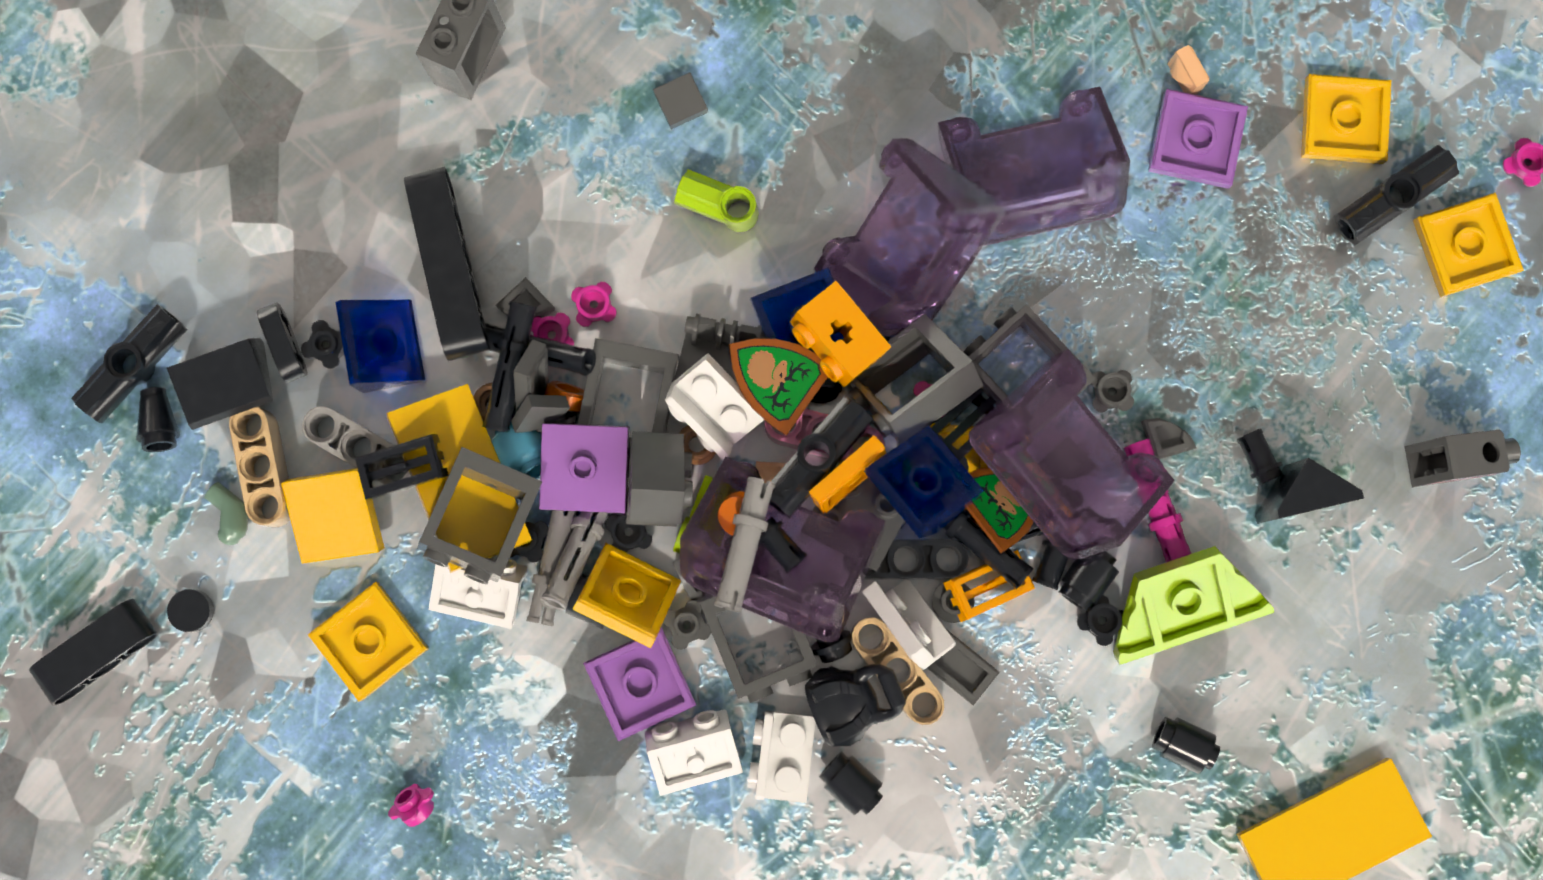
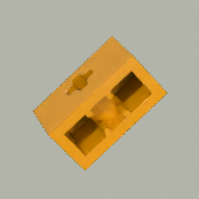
M837 281L833 282L799 309L790 321L794 327L792 332L797 341L806 349L811 347L821 359L820 366L823 372L832 381H839L843 387H846L891 348L890 344ZM840 332L844 338L834 342L830 338L831 334L834 335Z

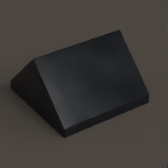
M248 338L167 367L185 418L192 430L273 401L265 346L261 338Z
M1306 458L1283 467V475L1277 477L1257 511L1255 518L1257 524L1364 499V495L1360 488L1310 458Z

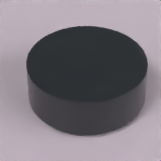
M187 589L176 593L169 601L167 607V616L173 627L183 632H197L204 629L211 622L214 614V606L207 594L199 590Z

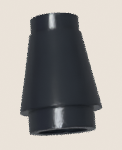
M150 387L141 390L136 440L141 442L142 450L146 452H163L174 449L177 446L176 439L180 436V432L166 394V389Z

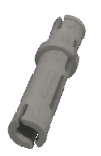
M756 477L747 478V486L740 512L737 515L734 514L732 523L736 527L714 606L742 612V604L761 532H766L768 527L765 517L772 491L775 488L773 482L767 481L764 483V479Z
M552 510L538 575L534 574L532 583L536 585L526 621L539 623L542 607L544 606L541 624L554 625L556 609L542 602L541 597L545 593L558 560L572 533L570 525L573 519L577 517L578 511H566L564 516L563 510Z
M581 511L580 516L573 519L570 525L572 533L558 560L545 593L541 597L542 602L558 610H566L567 603L584 570L595 542L600 541L604 535L603 524L608 516L607 512ZM592 515H593V516H594V519H593V521H592V523H591V525H590L589 530H588L587 533H586V536H585V538H584V541H582V537H583V535H584V532H585V530H586V528H587V526H588V524H589V522H590V519H591V517H592ZM574 554H576L577 556H576V558H575V560H574V563H573V565H572V567H571V569H570V571H569V574H568L566 580H564V576H565V574H566V572H567V570H568V567H569V565H570V563H571V561H572V559H573V556H574Z

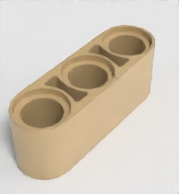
M260 407L233 415L229 419V429L247 516L254 523L267 527L286 525L290 521L281 482L289 479L276 417L271 412ZM259 415L262 420L261 429L257 434L249 436L246 431L247 422L251 417ZM267 456L270 461V468L264 476L257 477L254 465L260 457ZM274 496L278 502V510L273 517L267 519L263 515L262 506L267 498Z
M873 617L858 621L851 631V643L867 665L882 664L886 666L890 660L900 658L908 666L907 677L899 682L906 699L903 712L912 721L922 725H929L938 721L944 711V699L930 679L909 658L882 620ZM867 624L877 626L882 633L881 643L874 649H866L859 642V632ZM927 692L934 699V709L927 716H917L912 709L913 699L916 695Z

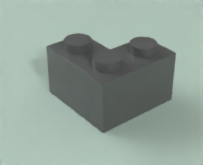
M632 431L627 485L626 524L673 527L681 524L683 510L691 507L693 481L685 480V478L691 477L692 452H684V434Z

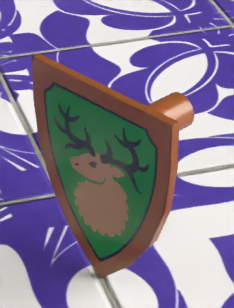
M754 338L729 344L732 370L741 393L759 416L787 436L827 379V375L820 366L821 359L816 353L799 344L779 339Z
M991 467L979 468L964 474L949 484V487L972 515L971 517L976 520L1000 553L1015 545L1028 533L1036 518L1040 500L1039 480L1037 477L1014 469Z

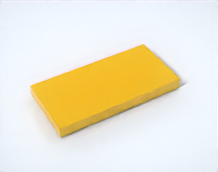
M468 384L387 413V419L398 444L430 434H438L440 443H437L438 450L443 452L444 460H441L443 468H447L448 475L452 470L461 447L500 463L487 429L482 427L483 420ZM426 447L402 454L404 461L427 455ZM427 464L409 470L411 476L430 471L431 466ZM461 475L435 533V537L486 559L499 554L519 507L514 497ZM448 476L415 486L428 520ZM525 523L514 548L529 543L532 540ZM450 562L447 566L450 573L463 569Z
M1385 758L1236 834L1259 880H1348L1432 837L1391 758Z

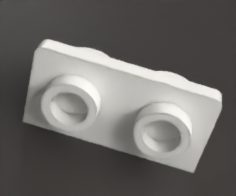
M709 353L671 383L665 398L671 414L678 421L686 422L697 433V437L704 448L710 452L715 451L722 459L731 454L733 445L764 421L751 408L741 393L737 382Z
M497 557L488 558V560L495 562ZM509 558L498 582L489 580L488 585L464 576V568L450 573L448 567L435 565L429 610L511 629L515 623L521 584L526 577L528 567L517 564L515 560Z
M905 579L887 592L875 581L862 591L909 658L922 670L926 669L956 645L955 640L910 580Z
M725 709L720 711H703L694 718L676 723L670 721L663 722L645 732L647 755L660 796L743 773L728 713Z
M765 710L764 720L756 719L753 745L761 746L759 763L751 762L748 788L756 789L755 799L764 800V798L807 803L816 723L813 716Z

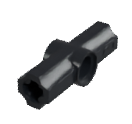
M1439 144L1337 213L1334 216L1336 228L1345 240L1350 241L1354 246L1456 177L1459 174L1456 159L1449 150L1443 149ZM1390 187H1394L1402 193L1403 203L1395 202L1392 199Z
M157 304L123 342L115 343L108 348L104 355L103 364L71 399L85 414L95 421L103 423L137 385L144 384L151 379L155 372L156 364L188 329L175 316ZM135 354L136 366L131 372L125 374L123 369L124 361L128 356Z
M844 396L816 430L801 440L797 452L771 480L775 484V488L772 491L769 504L781 515L790 519L810 496L809 491L836 468L838 462L873 423V418L863 407L854 400ZM815 449L823 450L829 455L828 460L819 466L809 464L805 458L809 452Z

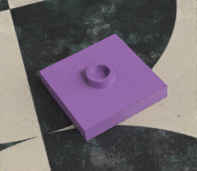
M1166 89L1163 95L1148 172L1229 189L1233 185L1248 106Z
M543 423L540 473L542 484L540 486L539 509L626 513L630 427Z
M662 627L651 648L632 640L583 663L618 741L697 705Z

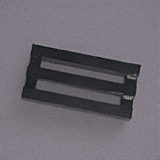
M982 388L945 414L923 436L953 467L1009 414L1004 408L998 411L993 406L996 401L991 396L986 400L981 395L984 391ZM972 403L975 404L978 408L943 441L937 437ZM985 414L990 420L954 453L949 447Z
M430 434L356 457L355 461L365 500L375 499L449 476L447 468L442 466L441 460H444L443 452L438 450L437 443H440L438 434ZM426 447L427 455L369 472V464ZM427 464L431 466L430 471L375 488L373 487L372 481Z

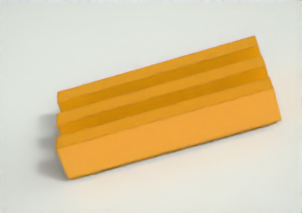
M875 435L809 491L813 503L823 514L828 513L887 461L888 456L885 446Z
M1018 550L1013 551V553H1015L1019 558H1021ZM984 564L943 584L946 591L951 590L953 598L950 600L953 607L958 606L961 613L957 615L960 622H963L1035 589L1030 575H1028L1017 590L1015 588L972 608L968 600L1003 585L1007 581L1002 576H999L964 592L961 584L993 570L987 564Z

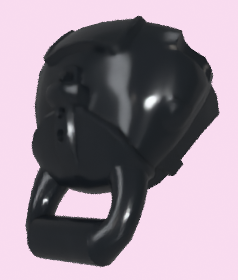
M870 664L854 671L840 670L833 666L820 668L805 684V693L814 720L823 739L832 747L851 746L860 741L873 724L895 719L902 713L906 704V699L894 670L882 664ZM872 676H878L891 709L879 707L877 695L869 682Z

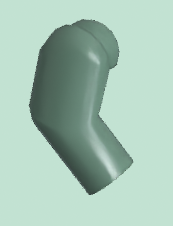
M217 482L209 488L204 497L221 511L220 529L217 534L219 540L226 545H235L246 535L248 516L245 511L244 502L221 483Z

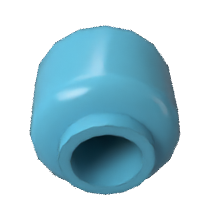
M512 422L510 423V431H495L496 436L491 442L500 463L535 479H539L541 473L542 432L534 430L515 433Z

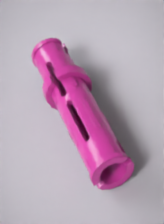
M1150 439L1124 447L1151 520L1148 526L1151 532L1155 531L1165 561L1169 562L1191 554L1180 524L1183 518L1181 513H1176Z

